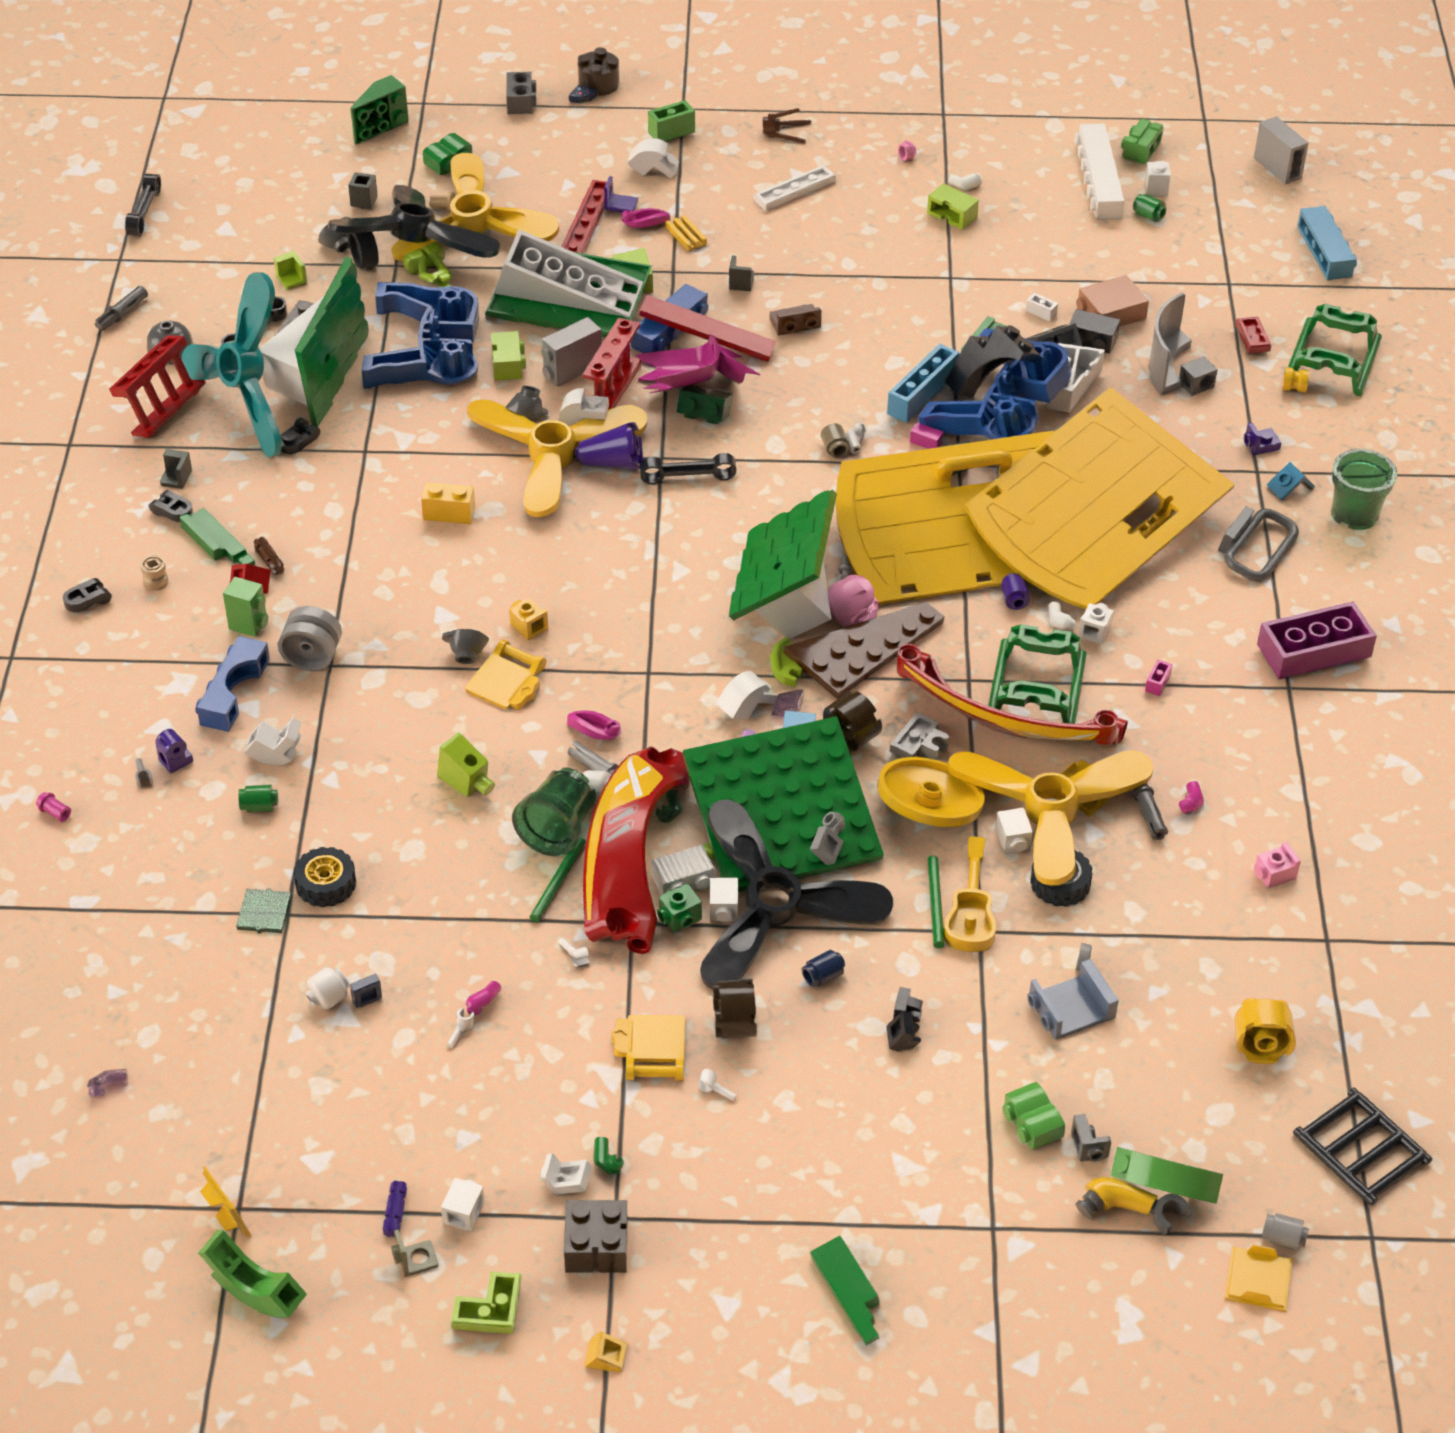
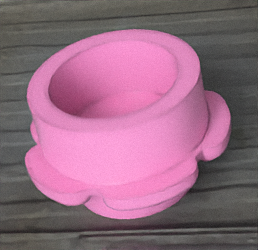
M907 140L899 144L898 155L903 161H912L917 153L916 146Z

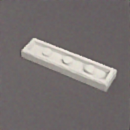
M823 165L753 194V201L763 210L768 211L835 183L836 175Z

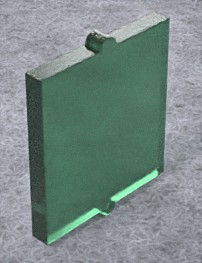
M246 888L236 925L237 930L257 931L258 934L262 932L282 933L292 893L272 891L271 888L266 890Z

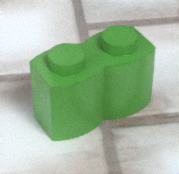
M1033 1082L1005 1094V1101L1002 1106L1003 1113L1008 1121H1013L1017 1126V1134L1022 1143H1027L1034 1150L1064 1137L1065 1123L1058 1110L1050 1103L1047 1094L1038 1082Z

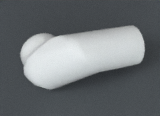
M951 174L948 179L949 184L965 191L980 186L982 182L978 174H970L964 177Z
M856 423L855 427H852L846 433L850 444L849 450L853 455L859 454L862 450L859 442L867 432V427L863 423Z
M1051 602L1049 604L1050 624L1060 630L1072 631L1076 626V621L1070 615L1061 612V604L1059 602Z

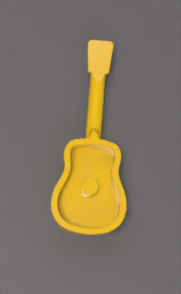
M968 837V861H970L968 888L959 889L954 892L952 909L946 916L944 924V939L946 943L954 949L965 952L988 950L994 944L996 935V921L991 912L992 896L986 891L978 890L980 862L983 860L986 842L984 837Z

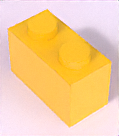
M426 482L421 497L423 520L471 524L475 512L474 486Z

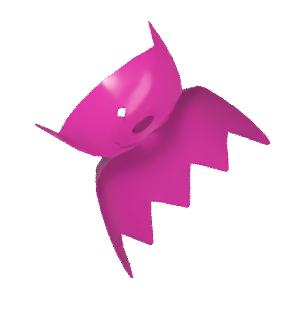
M713 334L709 336V341L700 347L636 355L643 362L656 368V370L638 378V380L658 381V383L643 388L661 389L649 392V394L709 381L714 377L716 371L737 384L743 383L746 373L760 375L753 369L733 359L742 358V356L720 346Z

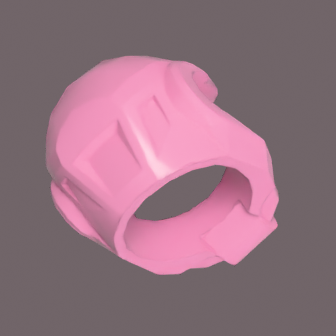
M847 576L841 581L832 584L828 589L830 614L841 626L848 627L873 619L876 616L879 601L874 597V589L871 583L863 576Z

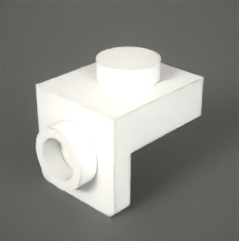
M553 1153L547 1154L544 1166L541 1169V1179L554 1195L585 1192L592 1166L587 1160L561 1163Z

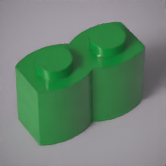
M456 133L444 136L439 142L430 144L422 151L423 163L439 175L451 172V160L455 155L460 153L473 154L472 144Z

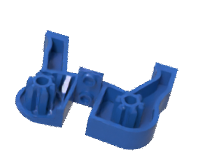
M378 282L375 294L377 314L399 312L421 321L418 330L419 347L364 355L361 370L363 388L370 389L382 384H401L420 380L441 384H456L473 377L478 372V363L473 354L472 347L479 324L478 298L474 292L457 286L434 288L414 283Z
M985 328L978 337L986 336L990 338L994 330ZM1028 340L1040 354L1036 362L1012 360L1004 363L983 401L928 402L918 416L919 423L947 434L982 435L990 440L1033 434L1039 421L1035 401L1051 403L1071 378L1067 351L1061 345L1053 342Z

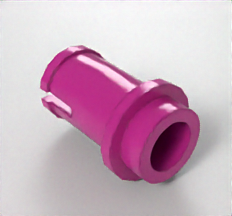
M51 792L41 793L36 800L39 811L49 813L60 822L66 821L71 814V808L57 800Z

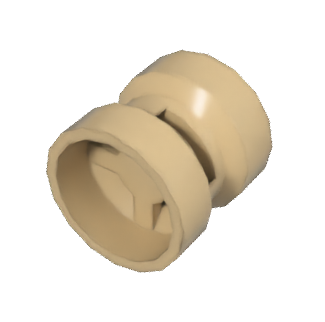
M150 555L143 558L140 562V568L143 574L144 586L150 590L164 588L169 581L164 558L158 555Z

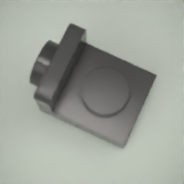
M1086 1114L1074 1115L1071 1134L1079 1161H1099L1103 1158H1108L1111 1148L1110 1137L1096 1138L1094 1126L1088 1124Z

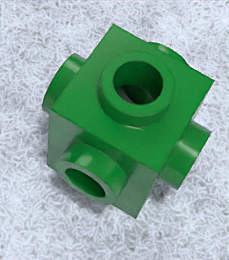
M687 883L659 896L657 914L662 924H667L674 933L702 920V901Z

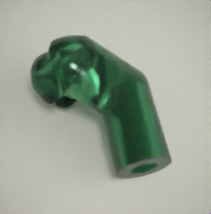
M677 790L668 791L666 793L668 805H662V810L659 807L656 810V816L662 823H670L682 812L680 795Z

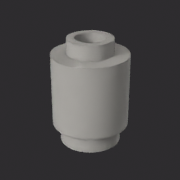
M1275 1213V1216L1267 1214L1262 1238L1269 1239L1268 1243L1297 1250L1298 1245L1305 1246L1309 1228L1303 1227L1304 1220Z

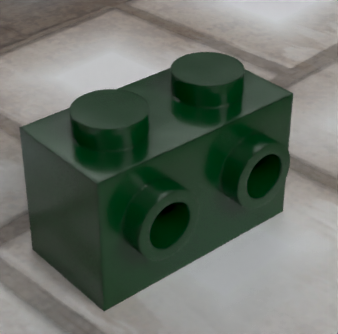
M696 385L683 387L679 393L677 413L684 414V417L689 419H697L699 417L706 419L708 423L719 424L730 415L733 394Z

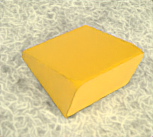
M600 1331L589 1341L584 1366L591 1369L621 1372L627 1343Z

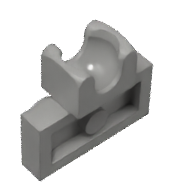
M916 712L891 742L889 751L902 758L917 757L920 754L919 757L938 760L939 751H948L950 738L948 734L939 730V722Z

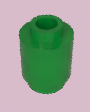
M1139 194L1133 202V210L1138 215L1154 222L1162 219L1167 211L1164 201L1148 194Z
M272 784L245 786V789H239L238 791L239 809L246 810L247 813L273 811L274 806H278L279 802L278 790H273Z

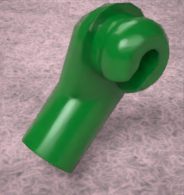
M597 1137L594 1139V1164L607 1174L614 1175L619 1173L624 1165L622 1157L619 1156L616 1159V1154H609L608 1138Z

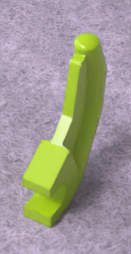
M784 637L774 645L771 652L772 672L780 682L795 688L797 677H802V668L783 653L784 647L792 644L788 637Z

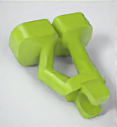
M438 242L424 246L422 251L417 249L404 256L403 266L410 274L416 275L419 273L421 280L439 285V287L451 286L448 282L451 280L452 273L443 263L445 250ZM436 266L439 271L430 274L427 273L426 267Z

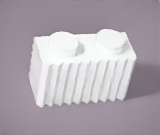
M703 845L694 846L688 850L684 849L678 853L674 852L667 856L664 855L662 858L658 857L651 861L652 878L661 895L687 883L692 889H706L710 886V878H715V868Z

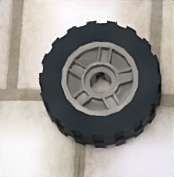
M1074 849L1076 871L1069 881L1060 885L1050 886L1039 882L1034 873L1033 862L1030 884H1032L1031 888L1036 893V896L1047 904H1053V906L1067 907L1072 904L1076 905L1081 900L1083 901L1090 892L1093 875L1092 865H1090L1089 859L1083 856V853L1077 852Z

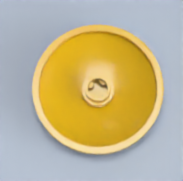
M907 757L893 760L882 768L877 782V790L880 797L891 809L913 821L932 826L956 827L971 823L980 815L985 800L981 787L956 778L949 772L948 763L929 758Z

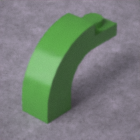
M1117 1147L1110 1176L1165 1192L1217 1204L1224 1174Z
M217 1230L198 1252L214 1271L211 1276L225 1290L241 1302L263 1314L277 1318H289L307 1295L288 1272H271L253 1262L224 1230Z

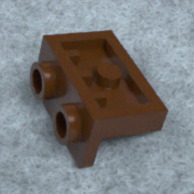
M813 304L780 309L770 312V321L777 335L820 328L822 310L820 307L815 308Z

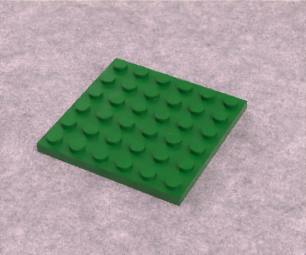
M837 716L683 750L682 756L720 878H738V892L747 891L749 881L727 856L712 832L707 819L710 807L720 800H732L745 808L763 840L772 866L783 867L791 871L798 879L883 859L884 853ZM829 812L840 813L844 817L845 828L837 836L843 840V844L835 864L826 865L810 850L818 828L824 826L822 823L824 816Z

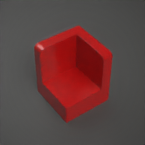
M250 564L232 565L230 582L234 577L259 583L262 584L263 594H267L271 570Z

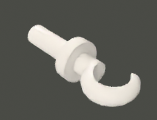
M845 554L842 555V565L839 567L841 575L838 576L837 582L846 578L851 573V567L848 566V559Z

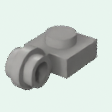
M829 812L824 816L822 821L824 826L818 828L810 850L826 865L835 864L843 844V840L837 834L845 828L844 817L840 813Z

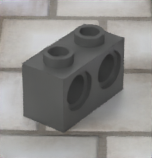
M506 72L507 114H532V105H536V80H532V72Z
M1076 323L1061 325L1025 338L1036 342L1082 346Z

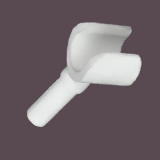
M564 938L559 939V944L568 951L575 967L590 963L587 958L589 953L586 947L575 949Z
M464 1008L457 1011V1026L447 1043L448 1047L453 1048L463 1031L473 1028L474 1012L469 1017L464 1018Z
M704 1069L698 1084L700 1090L706 1093L713 1090L734 1101L737 1095L716 1083L717 1074L714 1071Z

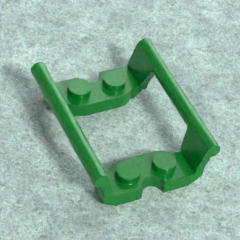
M1329 304L1316 306L1313 316L1307 317L1288 367L1293 368L1295 371H1298L1300 366L1310 367L1315 370H1320L1323 367L1331 368L1336 375L1351 377L1353 393L1356 396H1361L1382 339V335L1377 333V320L1371 314L1359 311L1345 313L1338 306ZM1317 321L1322 322L1329 328L1345 330L1355 334L1360 332L1368 333V351L1363 365H1360L1355 358L1346 353L1321 347L1305 349L1309 335Z
M1019 624L1011 627L1008 637L1000 641L988 706L1000 710L1003 704L1025 707L1027 703H1035L1040 707V710L1061 713L1063 723L1075 724L1087 655L1086 651L1081 650L1080 637L1073 632L1053 629L1051 633H1042L1037 626ZM1014 645L1020 646L1027 651L1051 655L1070 653L1073 676L1069 696L1062 690L1049 684L1015 681L1003 685L1007 660Z

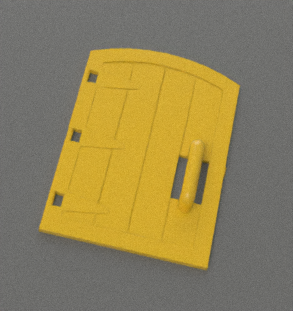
M1110 387L1045 439L1035 450L1029 452L966 503L965 510L983 540L1013 571L1044 592L1074 606L1087 609L1089 603L1094 605L1100 603L1159 551L1163 550L1173 539L1230 492L1235 484ZM1097 408L1100 413L1095 417L1091 416L1089 413ZM1047 448L1051 453L1044 458L1039 453ZM997 489L1000 494L994 499L991 498L989 494ZM1155 494L1161 499L1157 510L1131 531V527L1123 520Z
M1054 431L842 461L837 478V497L835 502L839 537L854 574L863 576L871 583L874 589V597L879 601L878 605L968 592L986 587H1000L1006 575L1016 573L983 540L965 510V504L992 482L952 488L950 479L953 471L992 465L999 467L998 474L1000 477L1029 452L1041 445ZM1045 448L1039 454L1045 458L1051 452ZM995 489L989 496L994 499L1000 492ZM989 575L991 581L977 583L976 577ZM914 587L916 592L902 594L901 588Z

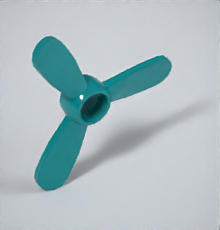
M253 272L248 275L242 291L238 308L235 340L226 342L220 347L190 344L186 346L181 359L191 379L211 380L220 377L222 383L226 386L240 389L260 446L266 456L273 457L281 452V437L258 382L264 371V360L258 345L269 321L275 299V288L273 281L264 272Z

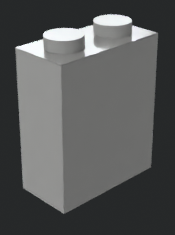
M1275 116L1259 123L1254 158L1281 182L1288 184L1302 178L1309 142L1279 117Z
M587 317L542 338V372L545 378L558 387L582 375L602 344L601 328Z

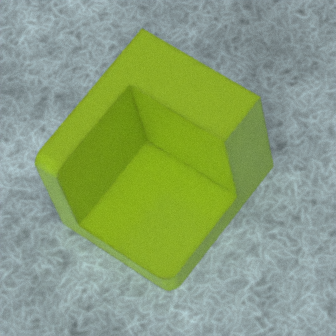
M295 251L273 258L276 276L287 290L307 283L305 265Z

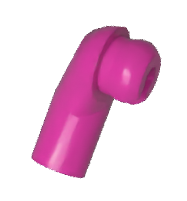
M1197 781L1187 783L1188 795L1179 802V807L1184 814H1188L1190 811L1195 812L1204 804V797Z
M490 981L485 988L469 996L465 1003L467 1012L470 1015L472 1012H474V1016L479 1015L482 1012V1007L489 1005L501 991L500 983Z

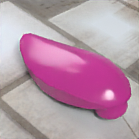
M646 208L637 211L630 210L629 213L625 210L622 213L623 218L621 219L627 227L645 228L666 223V221L670 220V214L656 208Z
M581 710L569 713L567 716V724L594 739L613 740L621 734L620 723L604 714Z

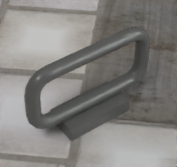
M1245 506L1224 534L1218 550L1225 554V562L1234 572L1252 581H1262L1271 575L1298 537L1299 530L1293 520L1275 510L1261 509L1253 515L1255 510ZM1264 518H1268L1286 527L1289 533L1261 571H1253L1237 562L1235 555Z

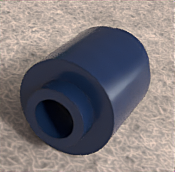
M830 949L807 961L806 965L801 969L802 975L810 987H820L844 974L845 961L840 953H835Z

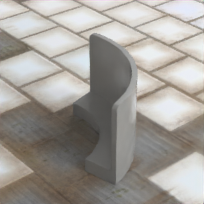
M1183 292L1169 299L1160 308L1155 320L1149 370L1152 384L1161 395L1181 387V380L1174 371L1173 361L1181 352L1191 347L1192 340L1180 329L1186 297Z

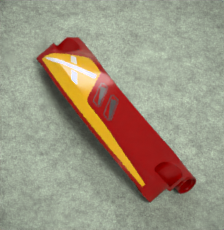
M905 644L898 650L897 673L899 676L911 679L937 699L976 723L994 731L1029 739L1095 741L1101 745L1112 743L1115 746L1121 743L1124 738L1128 721L1118 718L1117 714L1111 710H1100L1095 714L1094 719L1078 724L1045 721L1008 713L981 704L952 690L941 676L935 659H932L930 654L921 652L918 646Z
M650 746L629 754L612 773L599 796L589 825L583 871L584 931L592 942L612 937L615 941L628 937L626 945L630 951L637 954H646L651 950L657 925V916L646 871V833L651 813L660 797L671 788H687L690 785V778L682 756L683 752L673 748L659 752L656 748Z

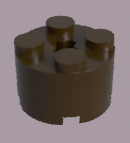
M598 47L594 51L578 56L579 85L596 89L599 92V96L608 95L617 90L620 80L619 59L614 54L607 52L603 47Z
M851 691L847 692L823 711V719L837 716L849 753L857 751L882 731L881 719L876 720L873 714L877 711L875 706L860 692L856 691L853 694Z
M753 979L712 983L716 1038L757 1037V1023L754 1021L756 1004Z

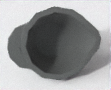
M328 225L321 230L318 238L320 244L329 248H335L338 253L349 249L348 233L329 230Z
M522 386L521 392L517 393L506 406L507 409L526 417L539 418L548 415V410L542 407V400L539 397L540 390L532 386Z
M457 629L442 634V640L450 644L451 650L455 654V661L461 664L475 663L476 655L485 648L489 641V637L472 629Z

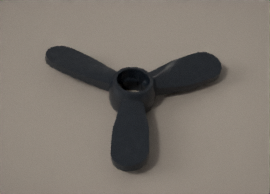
M395 185L393 187L392 197L395 207L390 215L333 219L328 221V229L336 232L390 231L394 237L404 241L422 243L433 239L453 249L482 258L494 257L500 251V243L493 237L435 220L433 211L426 207L424 195L418 190L404 185Z
M720 800L710 807L707 817L709 826L727 856L749 881L746 896L748 909L721 935L702 961L700 974L703 983L707 987L713 989L712 983H718V981L741 980L758 955L770 926L785 924L793 919L796 913L836 922L871 925L882 923L889 917L893 908V897L884 885L875 882L849 880L800 884L798 878L791 871L783 867L772 866L763 840L745 808L732 800ZM766 888H779L789 896L787 904L782 906H770L762 902L759 898V893Z

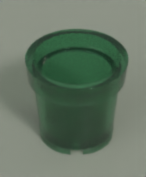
M1351 449L1336 457L1332 469L1334 490L1331 515L1340 525L1341 522L1348 524V528L1353 530H1365L1374 526L1375 522L1379 520L1385 499L1392 491L1397 479L1396 466L1388 457L1369 449Z
M568 767L562 768L559 771H551L542 784L533 793L526 795L512 812L513 827L520 839L530 848L544 855L562 856L568 854L577 843L581 834V826L596 801L595 789L591 790L588 785L589 779L581 772Z

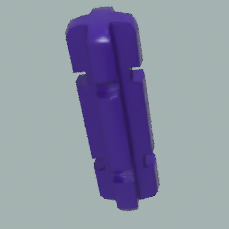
M394 1180L390 1184V1195L388 1196L385 1211L386 1219L382 1228L383 1234L387 1237H395L394 1230L399 1229L400 1232V1222L402 1221L405 1204L404 1198L407 1193V1184L404 1181Z

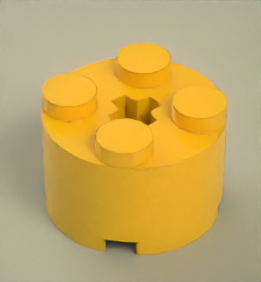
M1247 998L1242 1002V1006L1234 1017L1237 1049L1240 1054L1242 1052L1246 1055L1247 1060L1257 1064L1276 1063L1279 1061L1278 1057L1285 1054L1288 1057L1292 1054L1296 1046L1293 1016L1288 1003L1284 1000Z

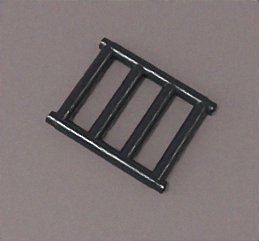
M1353 1087L1347 1093L1348 1097L1306 1127L1298 1126L1295 1128L1293 1134L1370 1206H1373L1378 1200L1377 1196L1422 1163L1425 1166L1430 1164L1433 1158L1365 1095ZM1356 1105L1369 1115L1325 1148L1313 1137ZM1378 1124L1391 1135L1347 1168L1334 1157ZM1399 1144L1412 1154L1411 1157L1369 1188L1356 1177Z

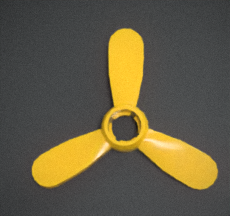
M460 153L452 158L451 175L457 195L450 204L451 215L439 220L440 222L466 228L481 234L491 229L513 238L516 237L519 229L546 241H551L558 235L559 222L551 214L523 208L493 207L490 197L484 193L483 161L479 156L471 153ZM430 239L427 242L416 243L399 240L392 246L391 252L394 259L403 261L407 253L417 249L422 251L424 246L437 241Z
M488 399L475 400L469 403L467 407L468 418L473 422L528 445L529 454L534 466L527 481L523 504L525 512L534 517L550 515L558 508L563 485L561 468L566 467L573 461L575 448L579 446L580 441L629 422H636L639 431H635L636 436L644 432L647 427L645 411L635 405H622L609 409L605 420L586 418L571 426L556 420H547L536 424L526 417L507 409L506 406Z
M1128 750L1095 762L1070 778L1059 773H1044L1033 779L990 758L967 751L953 754L948 761V770L956 778L1025 802L1028 818L1037 825L1033 850L1034 873L1039 882L1053 886L1066 883L1074 876L1076 871L1074 842L1069 824L1074 820L1079 804L1113 797L1146 784L1152 777L1153 763L1144 753ZM1045 799H1057L1059 801H1049Z

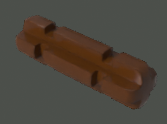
M262 536L259 539H255L253 542L255 544L254 548L260 553L259 555L266 565L270 567L271 572L275 575L284 572V563L278 558L279 556L272 546L268 544L267 539Z

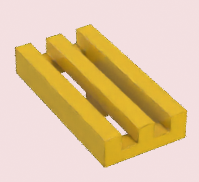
M685 215L681 216V220L674 218L673 223L670 220L666 221V229L687 251L707 244V238Z

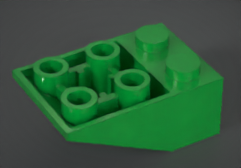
M393 75L373 82L350 107L354 144L361 143L409 122L406 86Z

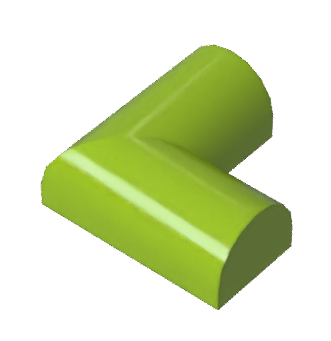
M491 1271L487 1298L455 1296L451 1319L452 1330L513 1334L522 1274Z

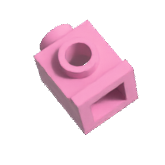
M1284 842L1279 848L1258 854L1254 870L1257 877L1262 879L1265 885L1270 888L1297 879L1301 860L1288 842Z

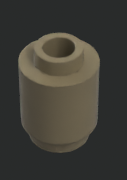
M833 423L822 429L820 436L827 453L833 458L846 456L849 452L850 444L843 427L840 424Z

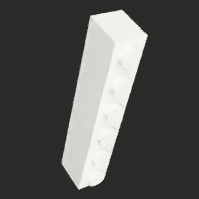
M1105 123L1079 124V132L1075 133V146H1078L1081 171H1085L1084 184H1088L1087 196L1088 198L1091 197L1090 209L1094 211L1096 219H1122L1124 197Z

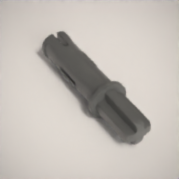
M137 286L115 305L108 306L106 312L95 320V327L100 331H104L114 322H120L123 315L148 297L147 290L143 286Z
M1148 783L1133 789V798L1140 805L1152 839L1160 840L1164 838V835L1168 834V829L1154 800L1153 788L1149 787Z

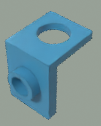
M1291 462L1267 483V486L1282 501L1303 480L1312 489L1315 487Z

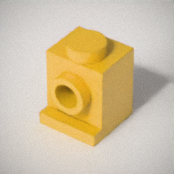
M530 598L524 601L516 600L509 609L510 624L527 640L548 629L547 610L545 608L541 609Z

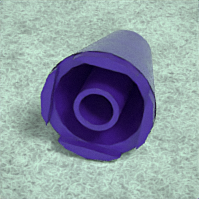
M636 422L626 423L580 441L579 446L575 448L577 461H581L582 465L640 470L639 464L643 460V447L641 437L637 438L635 431H639Z

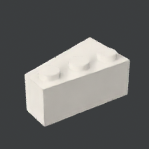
M1058 343L1067 351L1071 378L1052 402L1047 403L1046 409L1070 413L1102 372L1105 350Z

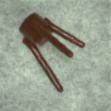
M799 108L768 114V117H763V134H768L769 138L776 137L805 143V139L776 133V131H780V126L810 124L811 120L780 121L779 117L797 113L800 111Z

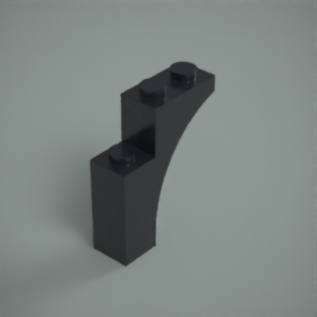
M997 325L990 338L986 336L969 337L944 383L957 396L974 397L986 377L1000 365L1012 360L1036 362L1040 354L1033 348L1034 345L1020 335V331L1016 327Z

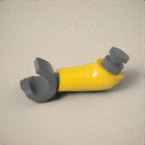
M1099 1177L1091 1180L1085 1186L1087 1192L1083 1195L1084 1200H1078L1075 1203L1077 1209L1088 1219H1092L1095 1216L1094 1211L1099 1212L1102 1208L1109 1210L1111 1207L1128 1209L1145 1215L1152 1213L1154 1214L1153 1219L1156 1227L1165 1236L1170 1232L1172 1224L1163 1216L1164 1212L1172 1211L1180 1217H1191L1190 1207L1183 1197L1171 1193L1162 1196L1158 1200V1195L1111 1177Z

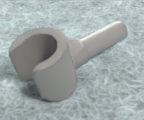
M137 758L135 760L138 769L135 774L137 786L141 787L140 781L142 779H148L150 785H152L151 772L148 769H144L142 759Z

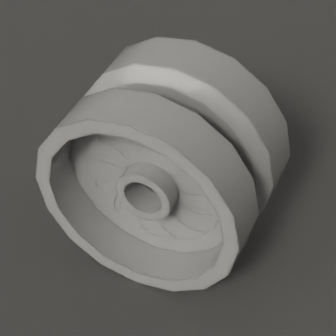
M297 607L288 616L277 643L278 651L284 660L299 669L307 671L323 670L332 661L342 635L341 625L332 614L319 607Z

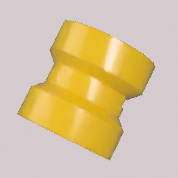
M1286 367L1282 390L1290 391L1291 389H1296L1298 392L1306 393L1309 370L1295 371L1293 368Z

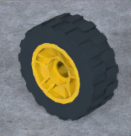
M319 847L318 849L309 850L308 853H304L297 860L296 867L293 870L298 896H301L305 903L308 902L312 906L325 907L342 903L347 897L352 895V891L356 887L353 860L351 861L349 854H345L343 850L335 849V847Z

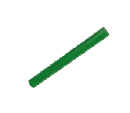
M577 837L530 914L529 917L532 921L539 922L586 844L584 838Z
M931 855L927 858L933 945L935 948H943L945 942L939 862L937 856Z

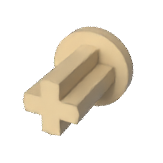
M448 192L447 195L430 196L429 206H431V209H448L450 212V204L455 197L454 192Z

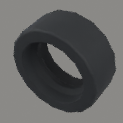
M373 232L348 233L349 248L356 266L359 269L376 266L379 262V252Z

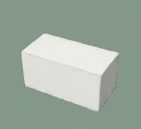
M1033 293L1026 301V311L1049 322L1057 315V302Z

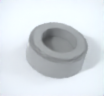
M1081 943L1075 970L1080 971L1081 962L1090 959L1092 951L1090 944Z

